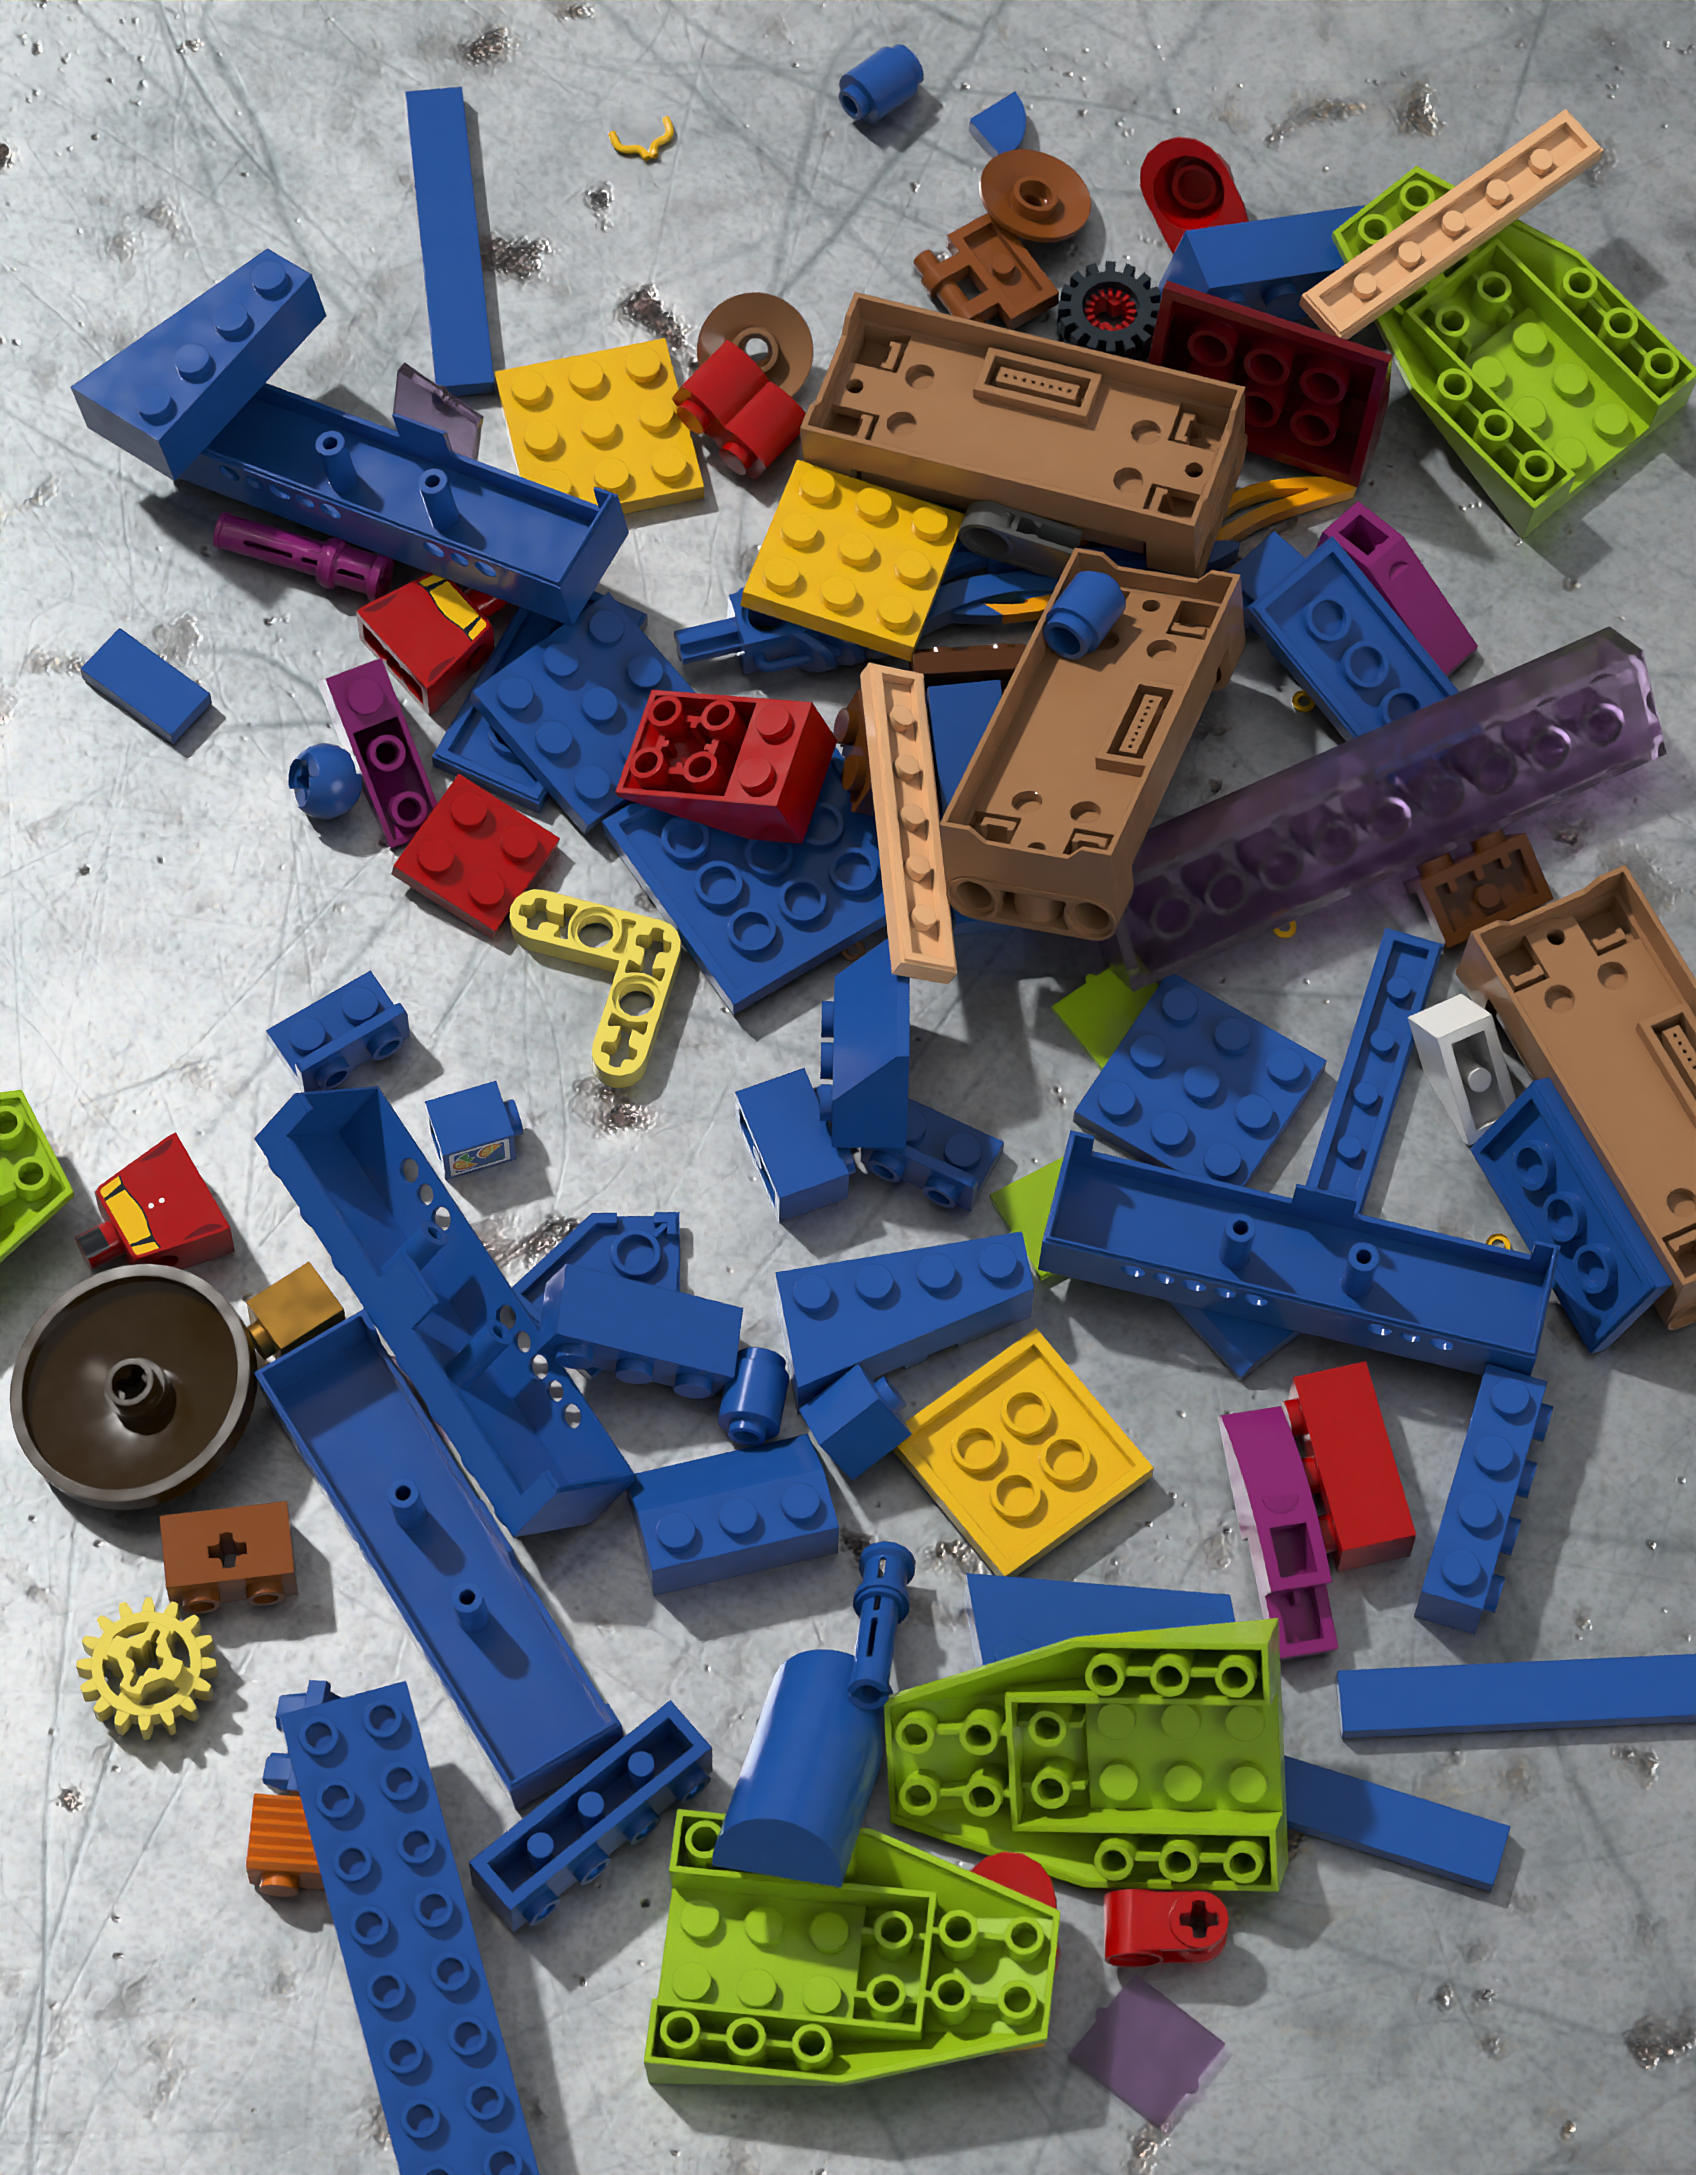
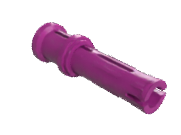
M226 511L218 518L213 533V547L216 549H225L270 564H276L316 576V581L321 584L322 588L332 590L336 586L354 590L367 594L370 602L387 594L394 573L395 559L348 546L347 541L337 537L328 538L326 542L278 527L241 518Z

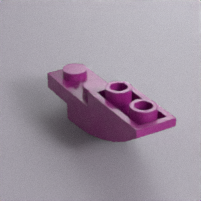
M1281 1406L1220 1415L1218 1421L1242 1541L1248 1540L1263 1619H1279L1280 1661L1334 1652L1339 1648L1327 1592V1585L1332 1583L1331 1573L1309 1483Z

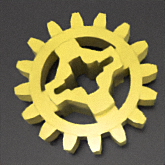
M152 1597L145 1598L142 1612L133 1613L128 1604L122 1602L119 1604L121 1619L113 1623L109 1618L100 1615L96 1620L102 1634L101 1637L84 1636L82 1639L84 1651L92 1657L78 1660L76 1664L79 1677L89 1679L80 1686L84 1701L98 1700L93 1710L96 1719L100 1723L115 1715V1728L117 1734L122 1736L130 1729L132 1724L139 1725L143 1740H150L153 1727L157 1724H163L165 1730L170 1735L176 1734L175 1718L182 1714L187 1719L195 1722L199 1715L194 1700L211 1701L214 1696L212 1686L204 1680L216 1677L219 1674L217 1661L207 1657L215 1651L211 1635L197 1637L202 1627L200 1619L195 1614L181 1622V1613L176 1602L172 1601L163 1613L156 1612ZM176 1641L180 1642L188 1652L190 1668L184 1667L182 1660L173 1657L176 1651L174 1646ZM157 1659L160 1669L148 1668L151 1662ZM136 1667L147 1669L144 1676L138 1678ZM106 1668L112 1671L113 1676L122 1679L119 1686L121 1690L119 1696L114 1694L106 1683ZM166 1698H169V1699H167V1700H165V1701H163V1702L154 1704V1703H156V1702H159V1701H161V1700H164V1699H166Z

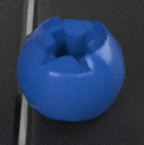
M320 743L309 746L301 751L293 760L288 773L289 789H294L295 798L299 804L298 808L313 818L329 820L345 814L356 804L362 790L361 773L356 774L355 764L351 758L352 755L347 750L335 744Z

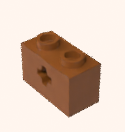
M287 1501L159 1516L165 1581L170 1603L172 1601L178 1603L179 1608H183L185 1612L194 1614L208 1613L219 1609L221 1603L245 1600L250 1605L268 1606L283 1601L286 1595L298 1594L292 1525ZM236 1554L235 1567L223 1568L224 1556Z

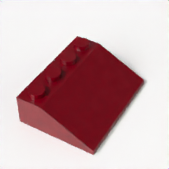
M1166 281L1160 300L1148 363L1245 387L1247 451L1359 488L1379 442L1389 402L1393 355Z

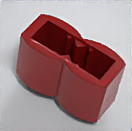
M726 340L671 398L678 407L676 412L679 419L687 428L697 434L705 433L714 439L720 448L719 455L723 462L735 473L740 475L746 473L755 480L801 434L800 427L806 415L805 411L791 396L769 381L761 368L743 350L729 340Z

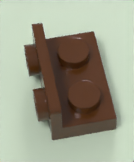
M997 643L981 646H941L929 649H915V652L912 653L911 662L908 661L909 671L924 674L926 693L928 687L1000 680L1003 695L1026 645L1023 643Z
M1502 827L1490 830L1468 841L1472 851L1454 859L1451 858L1449 852H1444L1424 860L1416 865L1419 875L1403 882L1407 894H1418L1438 943L1444 944L1443 949L1450 948L1469 939L1471 931L1497 920L1508 921L1554 899L1526 833L1505 835Z

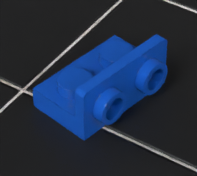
M370 970L267 1029L266 1035L267 1041L302 1092H312L320 1088L321 1090L335 1088L343 1083L350 1076L352 1070L372 1058L381 1060L392 1055L403 1045L404 1040L410 1037L406 1010L401 1003L393 1004Z
M908 1098L906 1149L861 1148L860 1161L865 1163L873 1174L889 1182H899V1180H902L922 1189L923 1194L929 1200L942 1207L954 1208L956 1205L971 1212L1003 1153L1004 1141Z

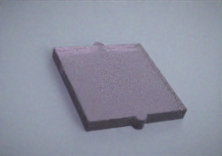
M404 362L397 370L393 413L446 431L453 452L478 461L484 416L450 394L446 387L437 385Z
M1135 1973L1107 2008L1100 2007L1096 2010V2022L1070 2052L1068 2058L1159 2129L1187 2093L1195 2094L1198 2091V2079L1223 2050L1226 2043Z

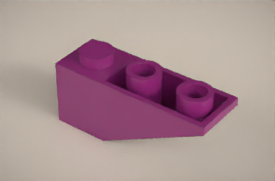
M1357 501L1322 532L1316 548L1333 536L1447 677L1476 652L1478 645L1404 536L1366 506Z
M379 658L317 681L342 747L352 755L351 758L355 764L356 774L361 773L362 790L389 849L413 839L437 805V801L383 660Z

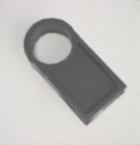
M981 500L975 501L968 506L958 531V536L962 544L973 553L1059 580L1074 548L1080 547L1083 530L1007 507L997 502Z

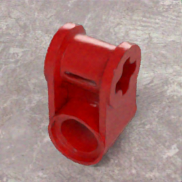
M1125 1889L1112 1891L1103 1897L1105 1962L1112 1966L1135 1968L1157 1964H1203L1217 1958L1226 1946L1229 1922L1227 1909L1222 1901L1210 1892L1199 1890L1155 1892L1145 1889ZM1192 1918H1204V1924L1207 1928L1206 1937H1193V1931L1190 1927Z

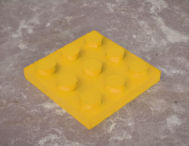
M665 338L494 372L495 385L518 476L596 505L598 503L593 489L594 487L601 488L618 495L623 514L704 498V484L690 430L679 419L676 412L678 407L671 399L679 388Z
M796 460L744 587L740 606L911 662L912 653L915 652L958 541V531L965 514Z
M1037 1328L908 1419L905 1423L912 1435L893 1449L894 1453L994 1574L1009 1577L1018 1576L1153 1476L1154 1470L1150 1462Z

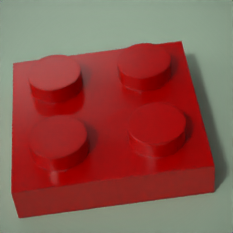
M458 774L393 865L391 875L493 940L510 916V907L515 898L528 890L558 847L560 838L461 774Z

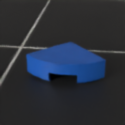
M1015 91L969 119V132L992 158L1006 151L1020 149L1025 137L1026 113L1023 103Z

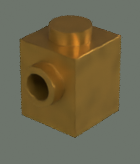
M309 1261L246 1301L250 1325L247 1326L255 1350L264 1360L272 1355L275 1359H278L346 1319L343 1306Z

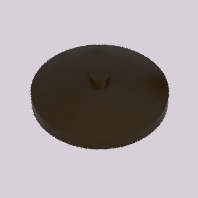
M135 1264L98 1273L73 1286L57 1298L36 1321L19 1351L10 1386V1413L17 1440L33 1467L54 1487L76 1501L93 1507L111 1510L141 1509L168 1502L195 1488L211 1476L224 1463L241 1439L250 1420L257 1393L258 1380L254 1372L258 1371L253 1341L242 1318L226 1298L212 1285L190 1272L165 1265Z

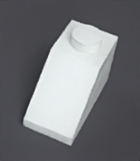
M1459 994L1407 1018L1423 1071L1463 1142L1470 1146L1516 1100V1096L1492 1014L1463 994Z

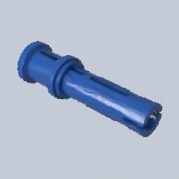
M882 1541L873 1543L863 1550L859 1559L858 1570L863 1581L854 1592L853 1608L860 1621L855 1643L851 1680L848 1684L847 1692H850L848 1694L849 1700L855 1706L862 1709H878L888 1701V1686L892 1659L894 1657L897 1625L909 1614L910 1596L906 1590V1585L914 1577L916 1561L913 1554L906 1547L894 1542ZM883 1559L886 1560L884 1576L879 1568L880 1561Z

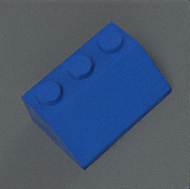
M887 938L838 973L834 979V1001H822L821 1038H833V1042H821L820 1079H831L833 1083L820 1084V1122H832L831 1147L906 1149L910 1057V977L892 974Z
M808 1434L635 1473L634 1478L636 1480L626 1489L653 1596L838 1553L839 1525L824 1469Z

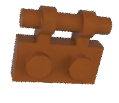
M988 213L947 235L946 248L952 254L950 258L940 263L931 250H925L913 260L914 267L922 276V287L932 299H939L952 316L987 324L986 321L998 315L1007 328L1013 330L1058 305L1059 291L1017 236L1001 227ZM967 277L971 279L981 292L980 295L971 300L966 297L957 285L958 282Z

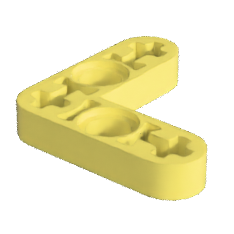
M533 889L523 892L515 898L510 907L509 916L512 936L521 947L533 952L615 972L592 1045V1067L596 1077L602 1083L612 1088H625L634 1085L643 1077L647 1069L680 966L681 940L678 932L669 923L640 914L546 890ZM536 911L546 912L547 922H542L538 930L528 928L527 919L533 918ZM568 916L571 917L568 925V939H562L560 927H565L564 918ZM601 923L612 931L613 936L606 945L593 948L584 945L579 940L578 934L588 924ZM653 941H660L663 943V952H659L656 955L652 967V976L643 973L645 967L644 949L650 948ZM642 991L653 999L654 1005L644 1015L631 1016L620 1008L619 1002L629 992ZM622 1030L631 1034L629 1038V1059H624L620 1067H613L610 1065V1055H615L618 1051Z

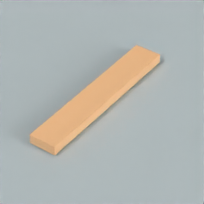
M1565 109L1301 296L1299 306L1324 333L1345 340L1349 339L1600 161L1604 150Z
M868 663L860 674L892 974L949 984L957 974L950 903L946 896V881L939 831L940 815L924 674Z

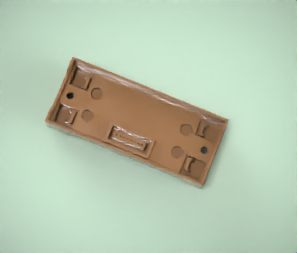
M854 292L846 312L841 338L817 398L809 405L800 427L803 461L904 495L967 510L968 506L975 501L988 500L997 502L1007 507L1083 530L1081 539L1146 555L1147 568L1196 579L1203 576L1243 466L1248 440L1247 434H1245V387L858 292Z
M1074 548L939 824L946 896L948 902L956 911L977 920L1094 941L1108 939L1115 933L1133 894L1132 864L1211 692L1221 690L1229 683L1244 651L1246 638L1240 574L1211 570L1199 579L1118 566L1103 552ZM1082 571L1105 573L1112 577L1120 586L1126 600L1125 611L1094 652L1085 654L1080 659H1068L1057 654L1049 647L1043 635L1044 627L1047 624V613L1076 574Z
M1625 864L1598 876L1584 889L1510 921L1497 920L1471 931L1461 963L1456 969V975L1470 999L1492 1014L1493 1020L1497 1019L1533 1080L1550 1077L1673 1283L1653 1305L1667 1329L1676 1330L1696 1322V979Z

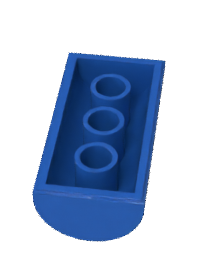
M829 1649L809 1650L790 1657L778 1668L773 1677L713 1850L712 1865L842 1887L886 1750L884 1706L872 1710L862 1709L855 1706L848 1698L850 1692H847L851 1680L854 1655ZM890 1684L888 1686L889 1695L894 1694Z

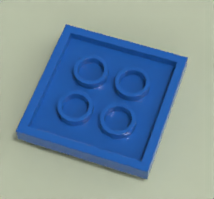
M608 592L583 610L573 626L562 625L475 688L471 693L469 701L578 828L586 834L601 823L602 820L629 802V800L618 797L615 791L651 690L696 692Z
M1169 971L1075 1109L1073 1122L1146 1164L1248 1187L1325 1071L1327 1060Z

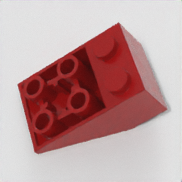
M651 690L615 793L620 798L747 839L802 844L838 740L812 702Z

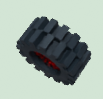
M1106 261L1104 272L1098 271L1096 263L1087 265L1085 278L1079 271L1075 272L1070 277V286L1064 284L1061 290L1057 315L1058 341L1141 362L1143 356L1149 359L1161 299V293L1157 286L1150 289L1151 278L1144 272L1138 279H1135V266L1127 263L1123 273L1116 272V261ZM1107 311L1111 317L1121 315L1125 321L1121 322V326L1117 324L1115 328H1112L1108 322L1099 324L1098 320L1095 321V316Z

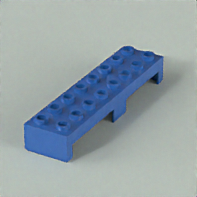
M265 383L178 477L573 626L629 534L617 494L594 487L593 490L598 503L596 505L453 452L447 432L393 413L392 417L397 429L395 431Z
M379 1086L294 1093L254 1139L268 1159L270 1169L281 1179L298 1205L301 1217L314 1230L331 1256L334 1268L346 1279L372 1323L377 1327L396 1356L399 1368L409 1376L426 1402L431 1417L442 1427L461 1456L464 1468L476 1479L491 1502L498 1520L507 1527L513 1537L594 1523L636 1480L634 1478L635 1474L566 1369L556 1363L555 1357L536 1353L539 1335L538 1327ZM409 1158L413 1159L418 1166V1177L414 1182L408 1181L403 1171L404 1164ZM425 1184L429 1185L433 1191V1200L429 1205H426L421 1199V1189ZM440 1207L446 1208L450 1214V1225L445 1231L435 1221L436 1212ZM505 1305L510 1306L515 1313L516 1320L511 1329H508L500 1320V1312ZM522 1331L529 1335L531 1341L530 1348L526 1353L520 1350L517 1341ZM537 1355H542L548 1363V1373L543 1379L538 1378L533 1371V1360ZM553 1381H558L563 1388V1396L558 1402L550 1394V1386ZM570 1404L577 1406L581 1414L580 1424L576 1428L570 1427L565 1419V1411Z
M1070 1130L1042 1241L1038 1270L1478 1375H1483L1486 1364L1531 1376L1537 1359L1561 1246L1536 1240L1532 1254L1488 1245L1354 1213L1358 1198L1296 1183L1294 1196L1290 1198L1092 1151L1095 1136Z
M364 1309L254 1372L263 1397L516 1811L579 1774L625 1737L620 1721L610 1705L605 1704L517 1563L514 1550L482 1499H478L382 1345L377 1329Z
M407 1682L395 1683L280 1714L282 1733L293 1768L399 2174L540 2175Z

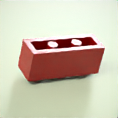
M1364 1361L1293 1377L1289 1398L1286 1401H1282L1281 1407L1293 1437H1299L1304 1458H1301L1311 1494H1315L1321 1516H1318L1325 1550L1326 1553H1332L1336 1571L1342 1572L1410 1557L1416 1538V1531L1367 1362Z

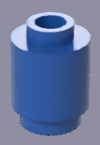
M896 44L892 48L882 47L841 76L839 80V102L852 119L861 120L867 124H874L916 94L918 85L924 80L923 68L914 53L906 46Z
M1082 571L1076 574L1046 615L1047 624L1044 627L1043 635L1049 647L1057 654L1068 659H1080L1085 654L1094 652L1125 611L1126 600L1118 583L1109 575L1101 572Z
M748 1347L738 1351L734 1379L724 1385L717 1420L718 1425L728 1433V1437L734 1442L742 1445L757 1446L779 1434L790 1378L785 1370L786 1360L780 1354L759 1347Z

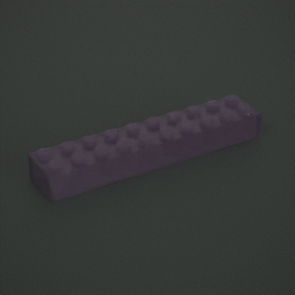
M1608 626L1148 829L1132 864L1134 888L1131 899L1115 933L1108 939L1098 941L1104 964L1134 992L1666 755L1667 752L1643 650Z

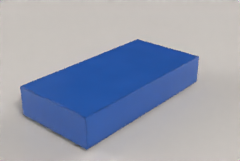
M118 628L80 669L82 679L171 744H174L212 704L211 695L208 691L121 628Z

